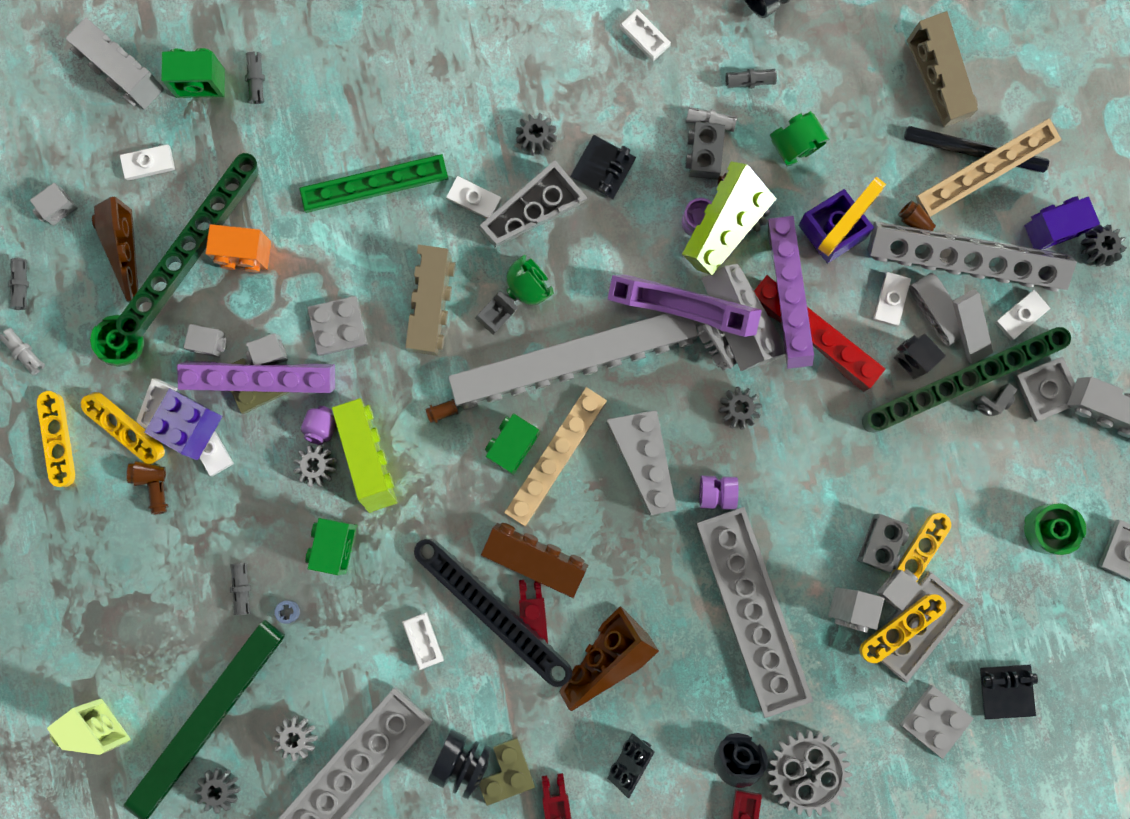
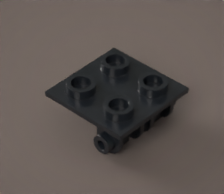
M593 134L570 177L614 199L636 157L630 154L631 150L622 146L620 149Z
M1031 664L980 668L985 720L1036 716L1033 685L1038 683V677L1036 673H1032Z
M633 733L624 743L622 752L617 761L611 766L609 776L607 777L627 798H630L655 753L650 748L652 746L650 743L641 740Z

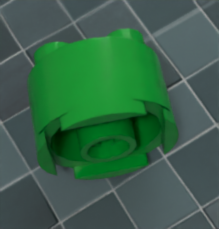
M812 111L804 115L800 113L788 121L790 123L785 129L780 127L769 135L786 166L797 163L796 157L802 158L805 156L806 158L822 148L826 141L830 140Z
M1063 503L1038 506L1027 514L1024 520V532L1028 543L1035 551L1043 554H1070L1081 546L1080 544L1086 535V523L1081 513Z

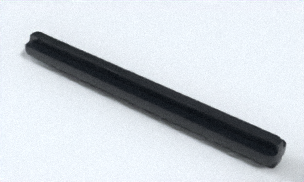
M908 126L904 134V139L907 141L979 158L999 148L913 126ZM1033 156L1017 167L1044 173L1049 167L1050 160L1044 157Z

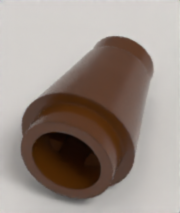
M912 200L898 214L902 218L901 222L910 227L933 231L936 227V224L933 223L921 205L914 203Z
M138 461L128 463V484L138 486L153 482H165L166 467Z

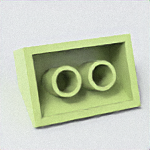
M102 698L72 708L47 727L50 732L51 741L62 750L101 755L131 740Z

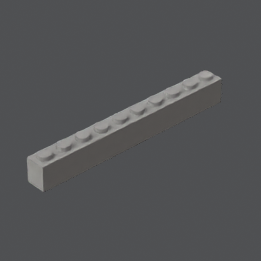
M667 313L448 377L458 408L463 406V409L467 410L477 407V402L483 400L492 403L501 400V395L511 393L512 396L525 393V388L535 386L536 389L547 387L550 385L549 381L559 379L560 382L574 379V374L581 372L584 375L598 372V367L605 365L608 368H614L622 365V360L631 358V361L634 362L646 358L645 354L655 351V354L658 355L670 351L669 347L679 345V348L694 344L693 340L698 337V332L694 320Z

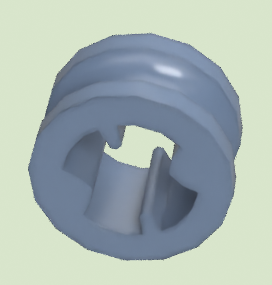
M291 600L280 602L275 608V617L283 624L294 622L300 614L299 606ZM285 605H289V609L293 608V614L289 616L290 619H286V615L282 616L281 610L285 609Z

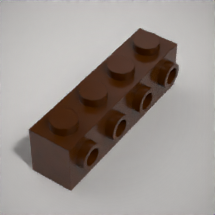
M496 523L481 553V556L573 599L589 566L584 563L585 561L581 557L576 555L568 556L562 553L559 547L552 544L544 545L538 542L537 537L528 533L524 535L518 533L513 526L507 523Z

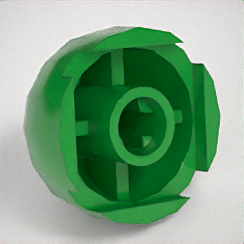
M524 254L509 267L506 274V282L509 288L506 290L514 301L519 300L523 304L538 305L554 294L552 285L547 288L544 281H547L548 278L531 258L526 261L527 255Z
M112 315L102 319V322L97 327L95 325L92 329L90 337L91 348L97 357L106 364L117 367L126 366L136 361L141 355L144 347V337L142 336L137 341L125 340L116 327V322L120 315ZM128 323L124 331H134L136 323Z

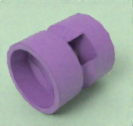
M696 198L686 206L681 222L682 228L689 236H692L696 226L701 224L706 214L704 211L707 205L712 203L710 200Z
M701 476L699 487L700 508L715 509L719 505L721 509H737L738 478L723 476L721 480H718L716 476Z

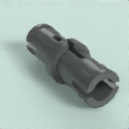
M254 51L247 52L245 54L247 62L245 81L248 82V102L253 104L255 101V104H263L265 102L263 95L265 75L262 74V54L257 52V55H255Z
M753 68L742 72H727L725 82L727 89L736 87H748L751 89L760 85H775L777 73L775 69L754 70Z
M12 258L10 259L11 275L10 280H8V287H10V309L26 310L27 288H29L27 260Z
M247 563L230 564L232 574L230 593H233L234 615L251 614L249 605L251 585L248 586Z

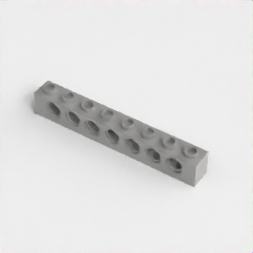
M874 221V229L871 232L867 248L870 256H873L874 260L887 262L888 259L897 260L898 264L904 266H911L912 263L920 264L922 268L928 270L943 268L951 274L959 275L961 272L970 273L972 277L984 279L985 276L995 277L996 281L1002 283H1009L1012 280L1018 281L1020 285L1026 287H1034V284L1041 285L1044 289L1057 292L1059 289L1068 290L1077 263L1068 254ZM894 241H902V245L900 248H890L891 244ZM919 245H927L923 253H915ZM951 249L948 257L940 258V253L943 250ZM975 253V258L972 261L964 262L968 254ZM993 258H1000L997 265L989 266ZM1024 262V266L1020 270H1014L1017 263ZM1049 266L1045 274L1038 275L1042 267Z

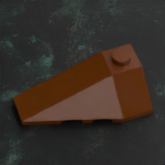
M109 197L94 206L95 214L92 215V225L96 229L124 297L130 303L138 292L132 209L117 197Z
M621 606L601 624L598 629L600 634L594 644L588 645L585 650L587 655L582 663L574 667L570 681L562 686L559 691L570 711L575 710L638 671L659 652L649 634Z

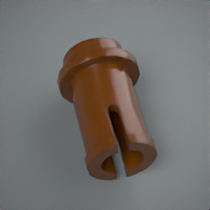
M454 399L433 407L431 404L429 408L425 409L430 423H438L440 419L459 414Z
M164 482L147 484L150 502L148 510H151V515L166 513V508L169 505L165 502Z

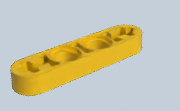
M875 177L823 240L818 249L829 256L887 184L878 177Z
M45 391L37 398V409L48 479L56 487H68L75 480V469L64 400L56 392ZM49 397L55 399V403L51 404V408L45 405V402L49 401ZM52 412L58 413V416H47V414H52ZM53 420H57L60 424V429L55 434H51L48 430V425ZM60 444L64 448V454L56 459L52 454V449ZM66 462V465L54 466V463ZM61 471L67 473V477L63 478V482L57 479V475H60Z
M93 392L81 399L83 412L143 462L152 464L164 456L163 444L144 433L145 429L103 394ZM110 414L115 416L117 420V426L113 425L110 422ZM128 430L135 433L136 441L129 438Z
M934 513L926 519L900 559L896 570L905 571V563L909 559H913L918 564V569L913 574L918 579L920 578L951 529V520L947 515ZM942 519L943 529H937L933 534L938 536L937 540L932 535L925 533L926 531L933 532L936 527L933 521ZM923 538L931 542V549L926 553L922 552L918 545L919 541Z
M927 594L866 639L859 649L861 657L870 663L882 661L942 616L946 610L945 600L936 594ZM929 600L938 601L936 605L937 611L929 610L925 613L928 616L927 619L918 610L919 607L921 610H926L930 606ZM912 613L919 617V624L915 628H910L906 623L908 615ZM890 629H896L899 633V639L895 643H889L886 639V633ZM880 637L881 642L888 648L885 650L881 646L875 651L876 657L867 656L869 652L867 647L869 645L872 647L878 646L880 642L877 639Z

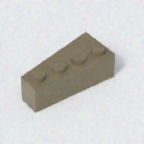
M948 11L919 21L907 39V43L943 127L968 119L978 110L977 99L972 92Z
M418 244L417 254L421 256V265L415 266L414 277L418 288L412 292L411 309H414V314L410 313L405 348L408 352L438 356V350H443L445 336L441 335L442 325H447L448 311L445 310L446 301L451 300L452 286L448 285L450 277H454L456 262H452V257L447 248Z

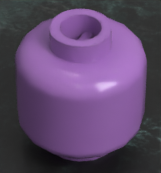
M319 406L307 411L301 426V432L304 434L305 440L313 444L322 445L323 442H329L332 439L337 424L332 414L333 411L330 408Z

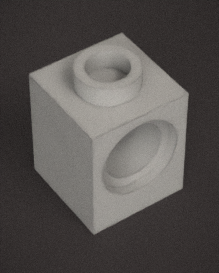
M56 183L51 184L30 200L35 207L33 212L42 222L46 220L52 225L57 224L77 209L65 190Z
M189 324L184 349L193 353L220 358L221 352H224L226 347L225 333L218 329Z
M276 333L246 343L249 350L246 351V356L250 365H276L288 360L282 340Z
M895 569L876 593L885 598L884 600L893 608L903 611L922 587L916 582L918 578L909 570Z

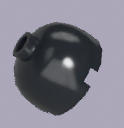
M734 733L727 735L720 742L714 755V766L718 776L732 787L744 788L752 786L761 779L768 766V757L760 743L757 746L751 741L752 737L746 734Z

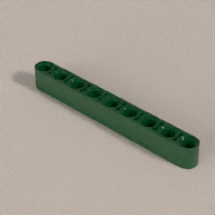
M242 153L234 159L119 316L116 327L125 340L137 341L144 335L207 248L209 228L199 230L198 226L203 222L212 225H223L258 176V166L253 155ZM243 165L252 166V169L249 171H243L240 168ZM229 184H237L239 186L234 191L226 189ZM216 203L225 205L221 210L212 209ZM188 242L196 244L192 250H185L183 247ZM173 262L181 263L180 268L175 271L169 270V265ZM157 283H166V287L163 290H154V286ZM149 302L152 304L148 311H139L142 303ZM128 323H136V328L132 332H125L124 328Z
M1056 327L868 411L862 417V425L865 430L872 433L889 428L1066 348L1071 342V334L1064 327ZM1053 334L1059 339L1058 345L1052 341ZM1030 344L1036 347V356L1030 352ZM1008 354L1012 355L1015 360L1013 366L1007 362ZM985 364L992 368L991 376L985 373ZM963 374L970 378L969 386L963 384ZM940 384L947 387V396H943L939 392ZM918 394L925 398L924 407L920 406L916 401ZM895 404L903 408V415L901 417L894 413ZM872 414L879 416L881 420L879 427L871 423Z
M263 620L126 800L123 805L125 809L138 819H148L280 645L285 634L266 620Z

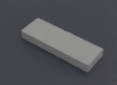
M973 289L952 301L966 358L971 364L993 353L980 294Z

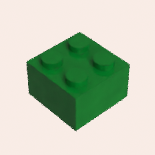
M174 48L170 51L162 52L161 81L176 98L225 97V68L212 51L205 48H197L195 51Z
M513 413L510 418L506 416L498 429H500L501 433L498 438L492 437L485 448L487 455L485 457L514 476L539 437L540 430Z
M318 518V522H314L311 530V537L314 538L312 548H308L305 563H309L307 569L333 575L347 574L357 525Z

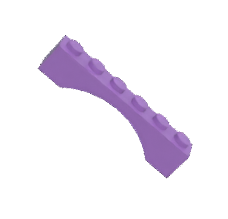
M794 216L768 219V236L777 282L787 369L813 366L814 351Z
M612 275L607 299L629 306L689 318L721 331L743 337L757 334L762 312L761 309L630 275Z
M185 361L177 364L178 390L331 393L335 390V364L242 365L211 361Z

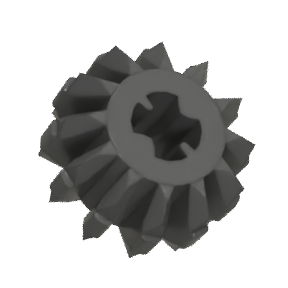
M541 113L537 115V119H534L533 115L529 114V121L521 119L520 125L522 127L516 128V134L519 135L516 137V142L522 144L521 150L523 152L530 148V155L534 156L535 150H539V154L544 155V147L551 150L553 148L551 142H556L557 136L554 134L556 126L550 125V118L542 120ZM537 131L540 137L536 138L532 133Z
M1098 225L1093 230L1085 233L1086 238L1080 244L1085 246L1086 249L1082 250L1081 254L1088 253L1087 262L1095 260L1096 267H1100L1103 264L1111 266L1114 264V261L1117 262L1123 257L1121 253L1127 247L1121 243L1126 238L1118 236L1120 229L1112 231L1111 225L1104 227Z
M736 387L735 395L732 391L728 390L726 392L728 399H720V403L726 407H721L718 411L719 413H727L722 418L723 422L729 419L732 420L730 428H734L738 422L739 428L743 430L746 426L745 422L749 426H753L755 423L752 417L758 419L761 416L760 413L754 410L760 409L762 404H754L753 401L758 398V395L755 394L750 398L749 388L745 389L742 394L741 388ZM735 403L738 405L743 403L745 405V409H743L745 414L742 411L738 413L735 411L737 407Z
M217 767L214 773L208 770L204 773L205 778L201 777L198 779L197 783L201 787L195 789L194 793L202 796L197 800V804L206 803L204 811H209L213 807L214 813L218 814L221 812V809L229 810L231 803L238 801L235 793H238L241 788L233 785L238 781V777L229 778L231 770L228 769L222 774L221 768ZM220 787L222 792L216 794L214 789Z

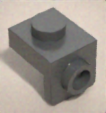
M499 291L475 319L494 335L518 307L509 295Z
M1006 384L999 388L991 401L985 396H979L974 399L973 403L978 406V411L986 416L999 415L1004 409L1007 410L1014 403L1015 397L1013 395L1018 389L1011 384Z

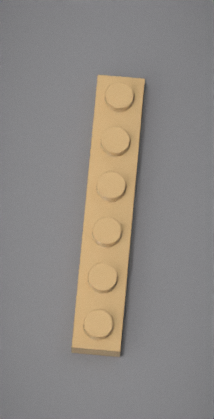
M1050 118L1046 119L920 193L916 198L928 216L931 217L1062 139Z
M585 388L504 512L505 514L526 527L606 404V399L589 388Z

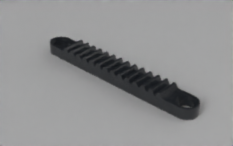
M424 539L416 544L414 555L417 561L548 684L553 687H561L570 681L572 669L569 663L551 645L547 644L544 638H541L536 631L532 630L529 624H526L521 617L517 616L515 611L511 610L506 603H503L501 598L488 589L483 582L479 581L477 576L465 568L463 563L459 562L454 555H451L434 539ZM426 544L431 545L434 549V555L430 559H426L422 555V548ZM560 666L564 669L565 677L563 680L553 678V667Z

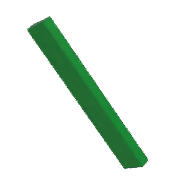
M443 154L300 187L299 190L304 211L309 213L448 180V174Z

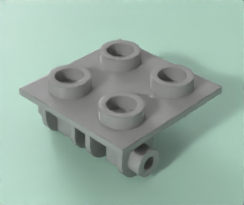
M704 323L697 327L699 331L697 335L703 344L712 340L705 345V348L707 349L713 345L716 346L709 351L718 368L721 367L722 371L727 368L731 369L737 362L724 331Z

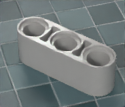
M929 273L911 284L909 290L912 297L939 339L946 346H950L960 340L961 334L953 300L939 278L934 273Z

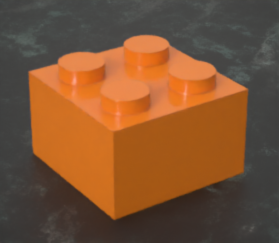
M210 224L206 255L214 263L220 265V268L235 270V267H244L245 271L259 273L260 269L268 270L271 240L260 229Z

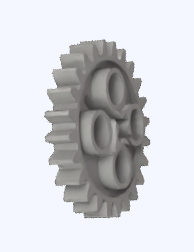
M807 729L806 735L803 737L802 733L798 730L796 731V739H793L788 734L787 744L780 740L778 741L781 746L780 751L772 749L776 759H768V762L774 765V767L766 769V772L774 777L767 781L769 785H776L771 792L773 795L781 794L778 802L783 804L787 801L786 808L789 811L796 806L795 810L798 815H801L803 809H805L808 817H811L813 810L819 816H822L823 807L831 812L830 803L833 802L839 806L838 795L842 797L847 796L842 791V788L851 786L845 781V778L852 776L850 772L845 770L851 763L842 761L847 755L846 752H837L841 745L837 742L831 745L832 738L830 736H826L822 740L823 735L820 731H817L815 737H813L812 731ZM812 749L819 750V757L815 761H809L808 754ZM792 761L796 762V771L791 774L786 773V765ZM825 761H829L828 765L820 767ZM807 768H810L812 770V777L810 778L806 776ZM826 772H831V781L828 784H822V775ZM797 779L794 784L789 785L791 780ZM802 785H809V793L804 797L799 796V788Z

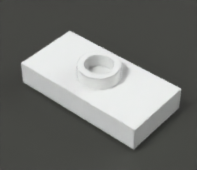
M638 9L620 24L619 28L652 62L671 45V42Z
M168 144L120 155L124 178L127 181L175 170L171 147Z
M459 176L455 179L446 197L447 200L486 219L496 211L502 200L500 196Z
M890 272L885 273L873 317L874 321L895 327L899 326L911 278Z
M1032 290L995 321V324L1012 341L1051 308L1035 290Z
M156 378L151 379L136 422L146 429L169 388L177 391V387Z
M214 431L199 457L212 477L234 464L216 431Z
M427 612L402 621L419 670L444 661Z

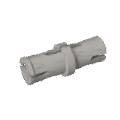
M689 107L686 118L687 123L725 125V130L734 132L737 116L717 113L713 109L707 111Z
M12 328L3 331L6 336L0 334V341L12 352V357L15 360H19L31 375L40 372L38 367L41 369L45 367V364L31 351L32 347L24 343Z

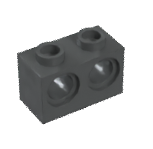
M696 122L694 129L689 130L687 144L692 145L691 154L686 156L685 168L689 169V177L718 180L721 174L725 125ZM701 135H708L712 141L704 143L699 137ZM701 158L706 159L709 162V166L702 167L698 164L697 160Z
M874 514L857 561L883 572L891 573L892 569L895 570L899 564L900 555L898 553L901 545L904 546L908 540L909 532L907 528L909 525L882 514ZM888 525L894 529V536L891 539L886 538L884 530ZM879 549H882L886 555L882 563H879L875 557Z

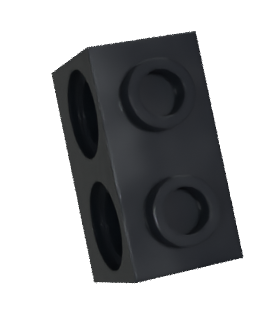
M924 333L919 337L913 335L910 339H906L897 347L899 353L893 358L913 379H916L928 373L946 355Z

